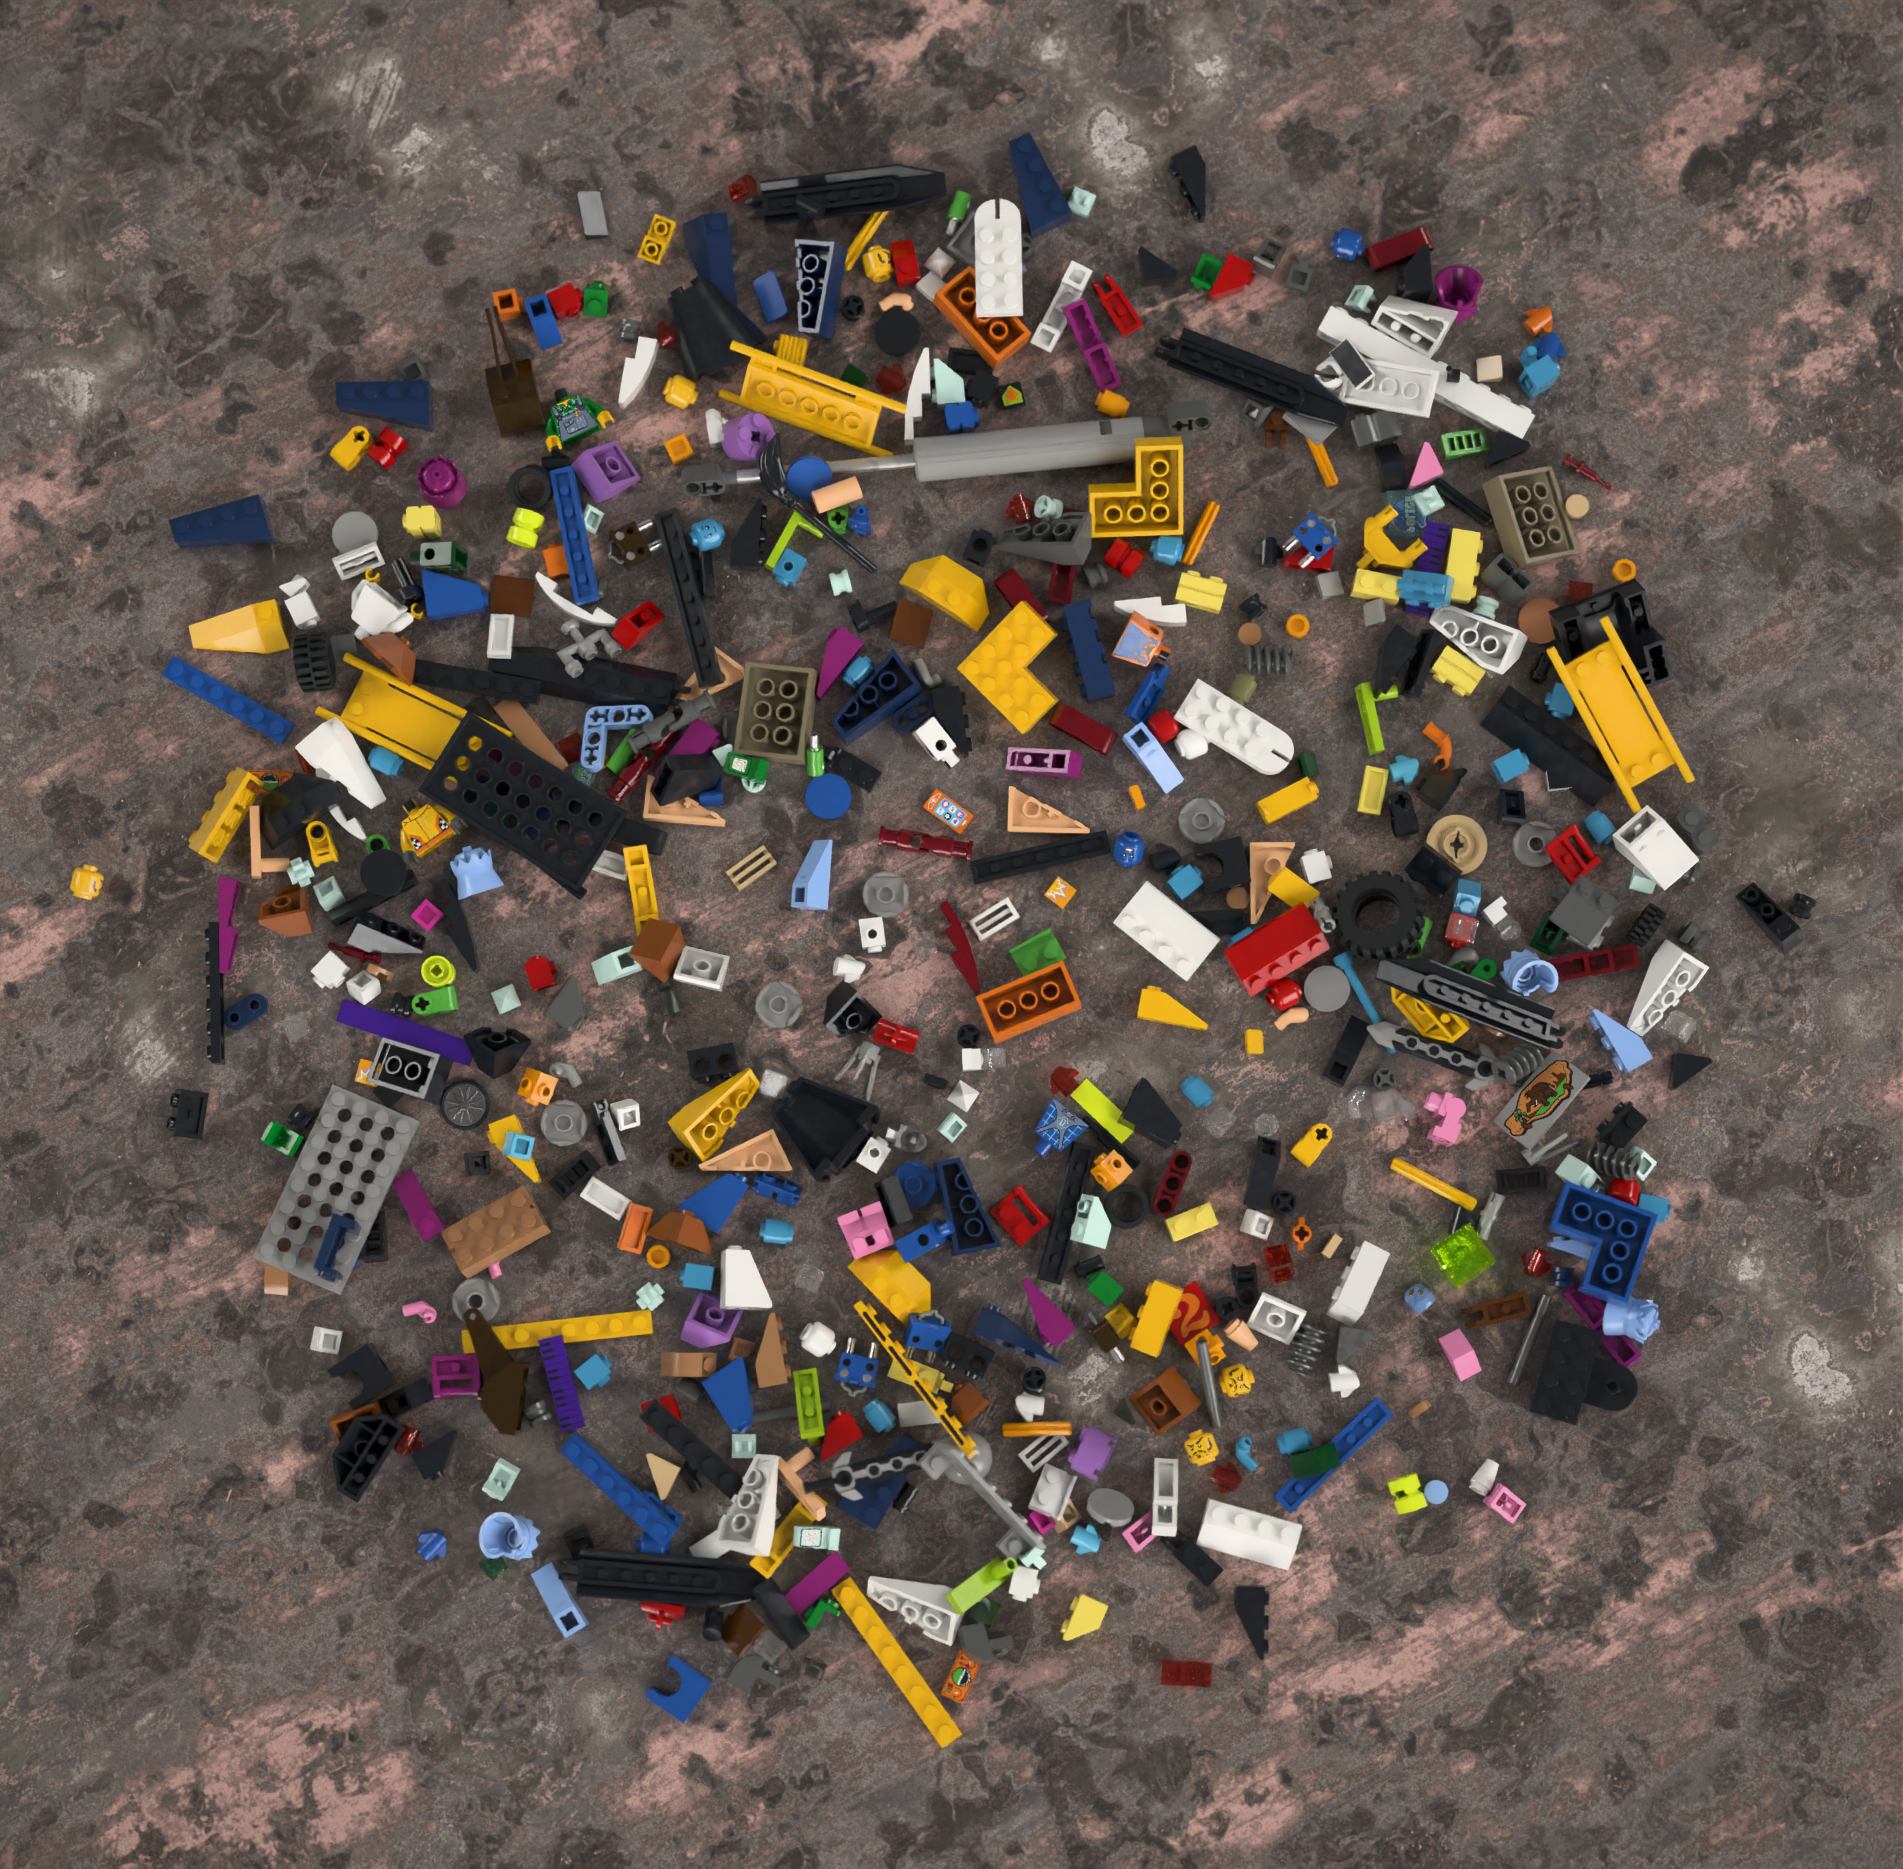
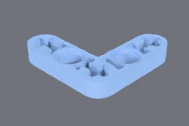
M645 705L596 706L589 709L585 716L581 750V764L590 773L600 771L605 761L608 730L642 729L643 725L653 720V714ZM618 713L625 714L621 722H614V717ZM642 713H644V714L646 715V716H643V717L641 718V720H638V718H637V717H641ZM598 715H600L602 718H598L597 722H595L593 719H596ZM600 735L598 743L593 745L589 743L592 736ZM594 756L596 758V761H593L592 765H590L588 761H592Z

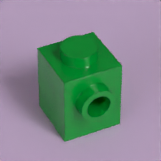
M1095 1271L1086 1281L1089 1284L1086 1289L1107 1308L1124 1290L1104 1271H1101L1099 1274Z

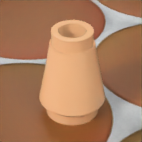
M1235 1317L1223 1329L1226 1332V1337L1248 1352L1253 1350L1258 1344V1341L1243 1319L1239 1320Z

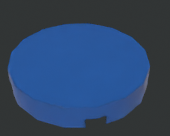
M814 455L799 457L798 460L790 464L786 474L788 488L797 497L806 501L813 500L812 491L833 483L830 466L824 459Z
M826 773L817 776L807 786L805 792L806 805L817 818L825 820L837 819L844 815L850 807L852 799L851 789L847 782L839 775Z
M911 1161L904 1163L896 1168L892 1176L898 1177L909 1208L914 1209L925 1206L936 1194L937 1182L935 1174L930 1167L921 1162Z

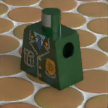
M455 541L422 543L420 551L410 552L411 565H420L423 569L435 573L467 574L468 550Z

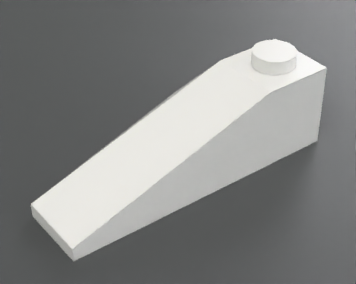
M1451 605L1442 606V609H1434L1429 623L1477 664L1502 675L1519 659L1528 639L1520 630Z
M337 717L322 723L296 745L295 749L315 769L320 767L330 774L329 779L334 782L340 781L347 787L348 793L370 809L385 802L386 797L354 737Z
M1665 939L1651 960L1626 1027L1640 1036L1646 1034L1662 1019L1663 1012L1670 1005L1676 1006L1680 1002L1678 998L1686 990L1691 992L1697 986L1709 967L1679 946Z
M756 1454L743 1478L744 1484L737 1495L734 1494L731 1499L733 1504L727 1515L723 1514L719 1522L714 1545L747 1555L769 1556L775 1527L779 1460L777 1455Z
M870 1576L868 1579V1597L889 1611H898L906 1617L904 1621L910 1625L914 1622L924 1629L923 1633L947 1645L952 1646L964 1613L958 1615L945 1596L953 1590L947 1586Z

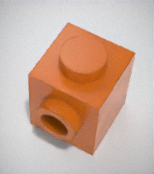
M515 288L492 293L494 304L498 308L502 322L523 318L521 310H525L523 296H518Z
M555 543L542 550L548 575L552 581L570 577L564 545Z

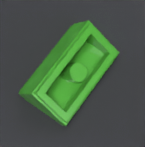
M631 728L627 735L631 736L638 731ZM626 737L606 763L608 770L617 776L623 768L634 762L632 760L635 753Z

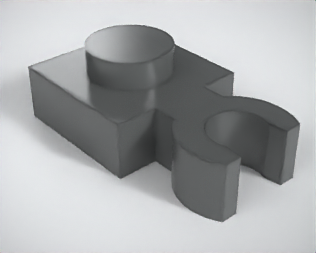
M1299 250L1296 256L1298 265L1291 264L1284 288L1306 294L1313 270L1307 267L1313 263L1314 254L1311 253L1309 260H1303L1301 258L1302 250Z

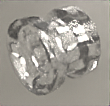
M1271 1113L1259 1115L1254 1122L1255 1132L1262 1137L1274 1135L1279 1128L1278 1119Z

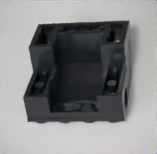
M1635 578L1548 611L1555 640L1564 665L1601 643L1610 640L1599 619L1608 615L1647 689L1674 679L1665 638L1654 628L1646 590ZM1622 665L1621 668L1623 669L1634 692L1638 693L1625 667Z

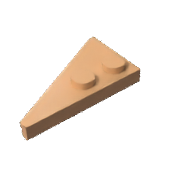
M715 647L724 683L702 690L699 688L696 673L694 672L684 685L691 688L690 694L679 692L674 699L693 700L702 695L704 690H707L711 696L744 679L745 668ZM670 705L669 711L675 708L676 706Z
M652 775L647 776L643 820L725 827V819H722L712 810L709 811L700 806L698 802L689 797L665 806H659L650 791L655 777Z
M1009 786L1007 832L1083 835L1090 833V829L1082 823L1020 792L1015 787Z
M1295 842L1249 843V873L1251 877L1250 925L1257 924L1272 894L1267 889L1269 878L1285 867Z
M774 1129L699 1165L701 1171L793 1170Z

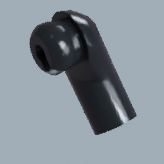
M686 1460L682 1470V1477L691 1492L694 1493L702 1488V1485L696 1477L698 1470Z

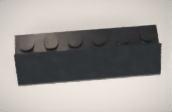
M1510 685L1480 724L1482 728L1511 749L1516 750L1519 748L1521 753L1524 752L1529 762L1544 773L1547 770L1572 788L1568 790L1591 807L1596 805L1615 780L1600 750Z

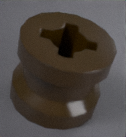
M674 1146L668 1153V1161L676 1169H686L692 1162V1153L684 1146Z

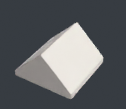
M685 946L673 978L678 982L721 992L730 956Z
M1260 1292L1258 1301L1254 1305L1246 1325L1251 1329L1290 1345L1307 1311L1269 1294Z

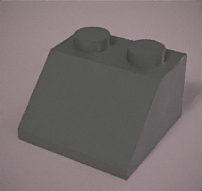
M1580 875L1567 890L1548 919L1582 944L1588 946L1620 902L1586 877Z
M573 975L545 1012L548 1017L571 1033H574L575 1030L580 1031L586 1022V1019H584L586 1009L581 981Z

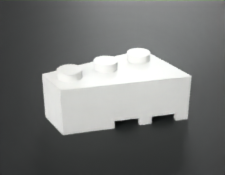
M1389 295L1380 305L1371 324L1430 359L1439 349L1458 311Z
M1364 1241L1360 1247L1355 1246L1350 1256L1352 1262L1350 1266L1345 1267L1341 1275L1343 1281L1340 1286L1336 1287L1332 1295L1333 1301L1326 1315L1352 1327L1364 1313L1390 1253L1367 1241Z

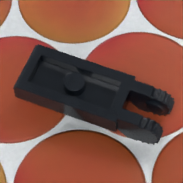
M1178 1529L1176 1530V1537L1183 1541L1178 1548L1174 1547L1172 1542L1163 1536L1160 1541L1173 1552L1172 1555L1207 1587L1224 1570L1194 1541L1183 1535Z

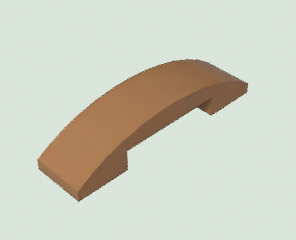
M504 699L493 707L522 745L563 771L569 767L568 763L519 702Z
M279 1199L273 1200L270 1218ZM296 1217L291 1218L288 1222L291 1230H294ZM282 1239L278 1244L279 1250L282 1252L288 1251L291 1248V1241L289 1239ZM265 1263L264 1294L289 1295L291 1274Z

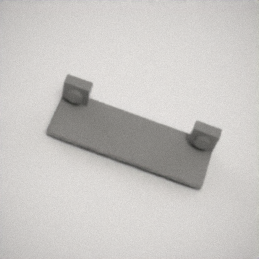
M936 1442L917 1462L933 1480H937L952 1465L1006 1522L1010 1529L995 1545L1006 1558L1011 1557L1017 1560L1029 1546L1042 1551L1046 1548L1041 1542L1043 1537L1036 1530L1032 1529L1031 1531L1026 1526L1028 1521L1020 1513L1017 1512L1015 1514L1011 1510L1012 1504L1005 1497L997 1495L995 1492L997 1488L989 1480L986 1479L984 1481L979 1475L981 1471L971 1462L968 1464L964 1459L965 1454L957 1446L952 1447L948 1443Z

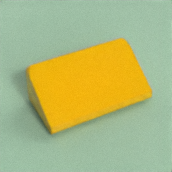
M1286 867L1269 878L1267 889L1291 907L1303 901L1306 907L1309 908L1311 901H1315L1314 898L1320 895L1318 890Z

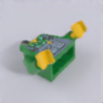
M561 388L554 392L558 404L550 408L551 414L547 417L545 434L548 451L552 452L551 448L553 446H558L559 449H562L602 430V428L605 429L606 421L611 420L612 423L615 421L610 412L605 411L601 405L590 398H582L580 394L570 397L567 389Z

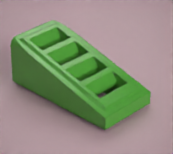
M1484 428L1447 433L1439 437L1444 460L1489 451ZM1475 435L1480 437V447H1477ZM1466 437H1470L1473 448L1468 447ZM1458 439H1462L1464 449L1460 450ZM1453 440L1455 447L1454 451H1451L1449 441Z

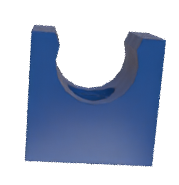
M674 1653L667 1663L679 1672L681 1676L680 1689L674 1693H664L656 1686H651L644 1696L684 1724L713 1680Z

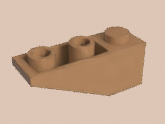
M776 1312L769 1315L755 1363L759 1388L788 1383V1378L792 1377L790 1364H785L783 1354H788L786 1341L780 1339L779 1331L783 1330L781 1316H776Z

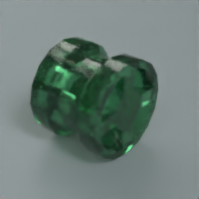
M501 1556L487 1558L479 1562L482 1570L493 1581L498 1578V1574L501 1571L508 1569V1565Z

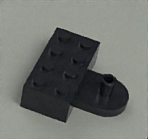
M1556 1319L1529 1411L1578 1426L1584 1404L1612 1412L1628 1408L1637 1397L1638 1383L1634 1374L1627 1367L1598 1358L1604 1336L1603 1333Z

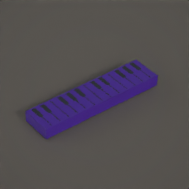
M1427 521L1422 542L1427 546L1428 550L1418 557L1415 571L1439 573L1450 526ZM1419 603V606L1406 605L1404 612L1428 617L1430 608L1426 603Z
M558 1334L539 1339L538 1342L561 1431L565 1432L585 1427L563 1335Z

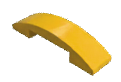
M646 844L623 848L635 914L637 937L647 919L659 920L653 876Z
M813 1492L815 1496L826 1507L828 1503L824 1501L821 1497H819L815 1492ZM800 1501L774 1532L769 1556H755L750 1562V1565L767 1579L794 1547L792 1545L794 1525H811L815 1521V1517Z

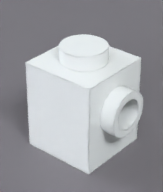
M306 591L284 601L296 626L300 630L312 629L321 620Z
M1317 849L1304 852V856L1299 861L1305 881L1310 885L1329 881L1332 878L1330 869H1333L1330 856H1326L1324 851L1318 852Z
M882 917L860 919L859 926L863 950L867 949L868 953L882 951L881 947H886Z
M329 951L311 972L315 975L313 980L321 988L327 986L332 989L333 987H339L345 981L346 977L344 975L351 968L335 953Z
M879 1136L876 1139L870 1137L856 1162L877 1174L891 1151L887 1147L889 1142Z
M1017 1564V1569L1012 1573L1008 1591L1009 1594H1013L1012 1599L1026 1602L1027 1598L1032 1599L1033 1593L1038 1594L1041 1580L1037 1579V1568H1027L1024 1565Z

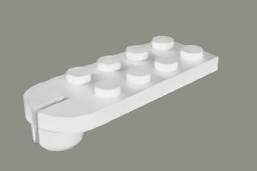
M995 199L988 200L981 204L975 213L976 316H1023L1021 215L1015 204L1008 200L1000 199V219H995Z
M1332 356L1316 367V370L1320 373L1339 376L1335 379H1328L1314 374L1315 379L1343 403L1429 418L1439 376L1438 371L1364 358L1375 373V376L1357 390Z
M1197 679L1174 716L1176 721L1202 734L1207 740L1260 773L1266 775L1278 774L1286 768L1293 757V742L1285 732L1200 679Z

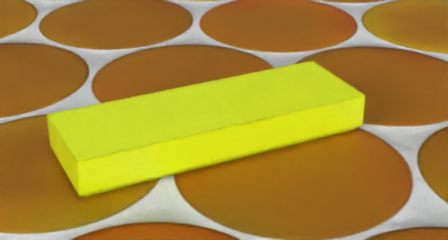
M1087 1078L1070 1095L1121 1144L1134 1132L1118 1123L1122 1112Z

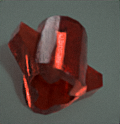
M748 174L728 185L729 194L733 202H738L757 190L755 179Z
M662 320L658 324L656 335L659 347L662 349H678L672 322L667 326Z
M894 363L892 369L883 365L875 380L883 385L881 393L884 395L898 392L907 383L901 366Z
M1023 494L1014 495L1005 511L1006 519L1014 517L1016 525L1031 522L1034 519L1031 511H1034L1036 503L1026 498Z
M1062 1066L1055 1068L1050 1074V1091L1053 1095L1059 1090L1065 1097L1072 1093L1079 1086L1078 1082L1074 1079L1079 1072L1074 1068Z
M1532 1246L1530 1254L1523 1252L1524 1273L1540 1278L1544 1273L1550 1271L1553 1265L1547 1262L1550 1252Z
M404 1424L406 1428L394 1449L398 1454L411 1455L423 1448L424 1443L418 1441L422 1431Z
M1228 1462L1226 1468L1216 1465L1210 1482L1218 1486L1216 1493L1223 1495L1236 1491L1242 1482V1477L1238 1474L1234 1464Z

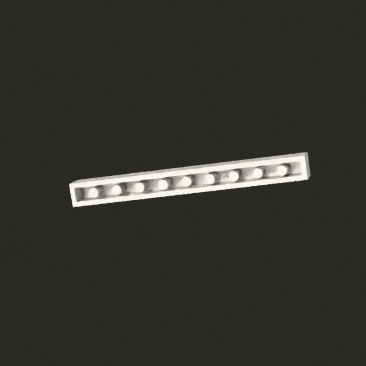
M1331 306L1317 330V337L1336 347L1348 338L1361 356L1366 359L1438 371L1439 376L1433 399L1496 433L1500 430L1523 439L1535 417L1529 408L1513 404L1509 397L1491 392V389L1485 384L1472 382L1470 377L1460 372L1459 383L1446 382V367L1448 366L1446 363L1441 361L1435 362L1399 340L1396 341L1390 338L1389 334L1378 328L1375 330L1368 326V322L1358 317L1355 319L1349 316L1348 312L1341 307L1335 308Z

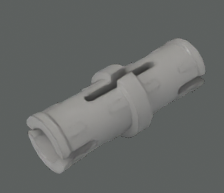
M1314 898L1316 904L1313 900L1310 903L1314 912L1313 917L1320 924L1323 932L1330 933L1332 932L1330 926L1333 930L1336 927V923L1332 919V911L1326 906L1323 898Z
M1491 1191L1484 1211L1481 1210L1480 1212L1481 1218L1473 1233L1474 1236L1486 1241L1488 1240L1494 1222L1498 1221L1499 1217L1497 1215L1505 1199L1504 1196Z

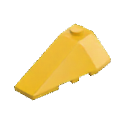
M275 599L252 604L188 626L194 649L226 650L243 653L253 652L259 654H271L290 649L280 604Z
M748 1067L684 1106L668 1121V1124L677 1138L704 1163L721 1147L724 1142L722 1138L729 1127L733 1128L736 1123L734 1119L741 1109L746 1108L761 1084Z

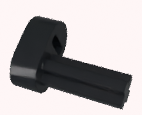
M401 557L400 559L393 560L391 565L402 586L396 592L400 604L412 606L414 603L424 601V592L421 586L416 585L404 558Z
M857 599L847 603V609L856 631L861 633L869 630L870 625L894 616L897 603L893 601L864 613L862 605Z

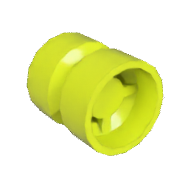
M516 508L512 519L515 525L510 526L506 540L524 548L535 549L539 538L536 532L541 531L545 517L528 509Z
M442 956L429 957L421 968L423 979L434 988L449 987L455 981L456 969L454 965Z
M1417 1473L1408 1474L1387 1482L1391 1495L1396 1497L1394 1505L1398 1515L1427 1506L1423 1492L1418 1490L1421 1485Z

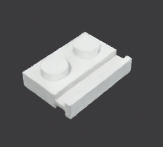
M1045 1463L1028 1508L1048 1517L1052 1516L1060 1521L1077 1476H1071L1067 1472Z

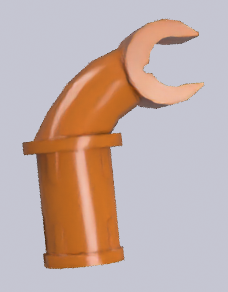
M1431 721L1422 733L1437 744L1438 749L1440 748V755L1434 759V766L1439 760H1444L1445 766L1441 769V772L1449 768V760L1452 755L1450 734H1445Z

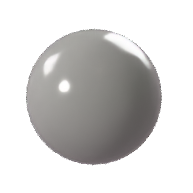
M960 1431L964 1437L968 1434L977 1445L973 1448L977 1454L970 1460L965 1455L964 1459L968 1464L971 1462L981 1471L979 1475L983 1479L992 1465L991 1447L985 1438L978 1433ZM952 1465L943 1472L953 1482L969 1485Z

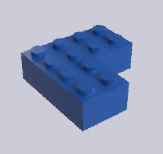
M1566 1181L1562 1186L1548 1230L1593 1246L1578 1291L1624 1307L1628 1304L1658 1214Z

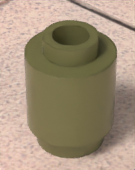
M1243 672L1242 675L1237 674L1227 691V697L1242 706L1244 704L1247 705L1257 687V683L1254 682L1256 678L1246 672Z

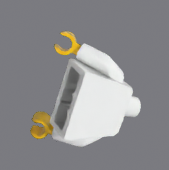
M371 568L365 572L366 579L361 580L352 592L351 609L353 612L351 618L359 624L354 635L360 640L369 637L370 634L375 636L388 632H393L394 634L400 632L414 621L413 618L420 619L425 613V610L419 614L413 611L419 606V603H414L411 606V612L408 613L406 606L401 605L397 599L377 585L381 579L379 573L374 578H370V575L373 573Z

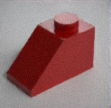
M912 239L889 243L897 287L902 288L916 285L920 281V273Z
M1229 253L1209 293L1208 300L1213 302L1243 292L1245 285L1250 287L1255 277V273L1252 272L1254 264Z
M1301 546L1285 558L1283 567L1329 573L1334 546L1317 562L1313 559L1305 568H1301V565L1299 566L1298 564L1308 554L1303 546ZM1316 547L1315 550L1321 552L1322 548Z
M649 600L623 616L611 635L626 650H629L640 643L666 616Z
M840 1410L830 1417L832 1422L827 1427L821 1452L822 1461L864 1436L850 1411L844 1413L843 1410Z

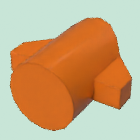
M1543 306L1538 309H1529L1525 312L1528 319L1523 322V325L1530 335L1535 337L1542 330L1546 334L1552 331L1553 317L1550 307Z
M1298 1217V1225L1291 1229L1290 1237L1297 1243V1250L1303 1251L1304 1243L1311 1238L1312 1233L1311 1229L1305 1225V1217Z

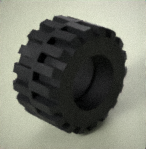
M326 632L296 635L293 642V659L297 680L302 691L310 693L334 689L336 666L332 644Z

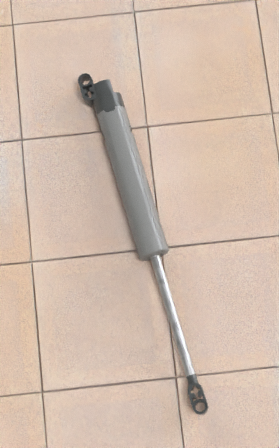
M1206 401L1176 402L1168 405L1166 415L917 437L913 441V453L827 461L826 463L832 469V475L915 467L916 479L919 482L1135 462L1134 438L1181 436L1183 452H1191L1190 433L1203 432L1210 429L1212 418L1209 404ZM720 464L687 466L681 472L682 491L689 497L718 495L726 490V485L761 482L759 468L725 471L724 467ZM790 465L783 466L785 474H787Z

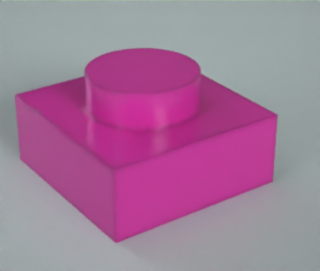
M427 899L411 915L428 932L444 916Z
M1034 1510L1024 1517L1028 1521L1027 1524L1031 1531L1034 1529L1040 1535H1043L1056 1525L1051 1516L1048 1517Z

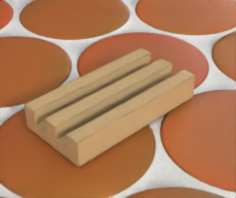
M762 845L726 871V874L737 889L742 891L776 866L777 862L766 847ZM762 852L764 853L763 857L734 877L733 874ZM767 859L770 861L769 864L742 884L738 882Z

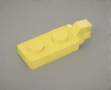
M893 1359L887 1376L913 1386ZM914 1361L920 1369L917 1375L921 1380L926 1378L934 1388L930 1391L931 1393L938 1394L939 1389L949 1393L952 1392L954 1384L943 1380L945 1374Z

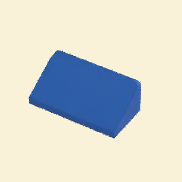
M770 271L753 280L752 283L767 324L789 317V312L774 271Z

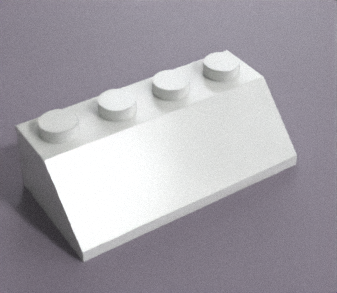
M1148 881L1144 883L1113 922L1186 982L1220 941V938Z
M1208 1498L1196 1544L1288 1570L1297 1548L1302 1525Z

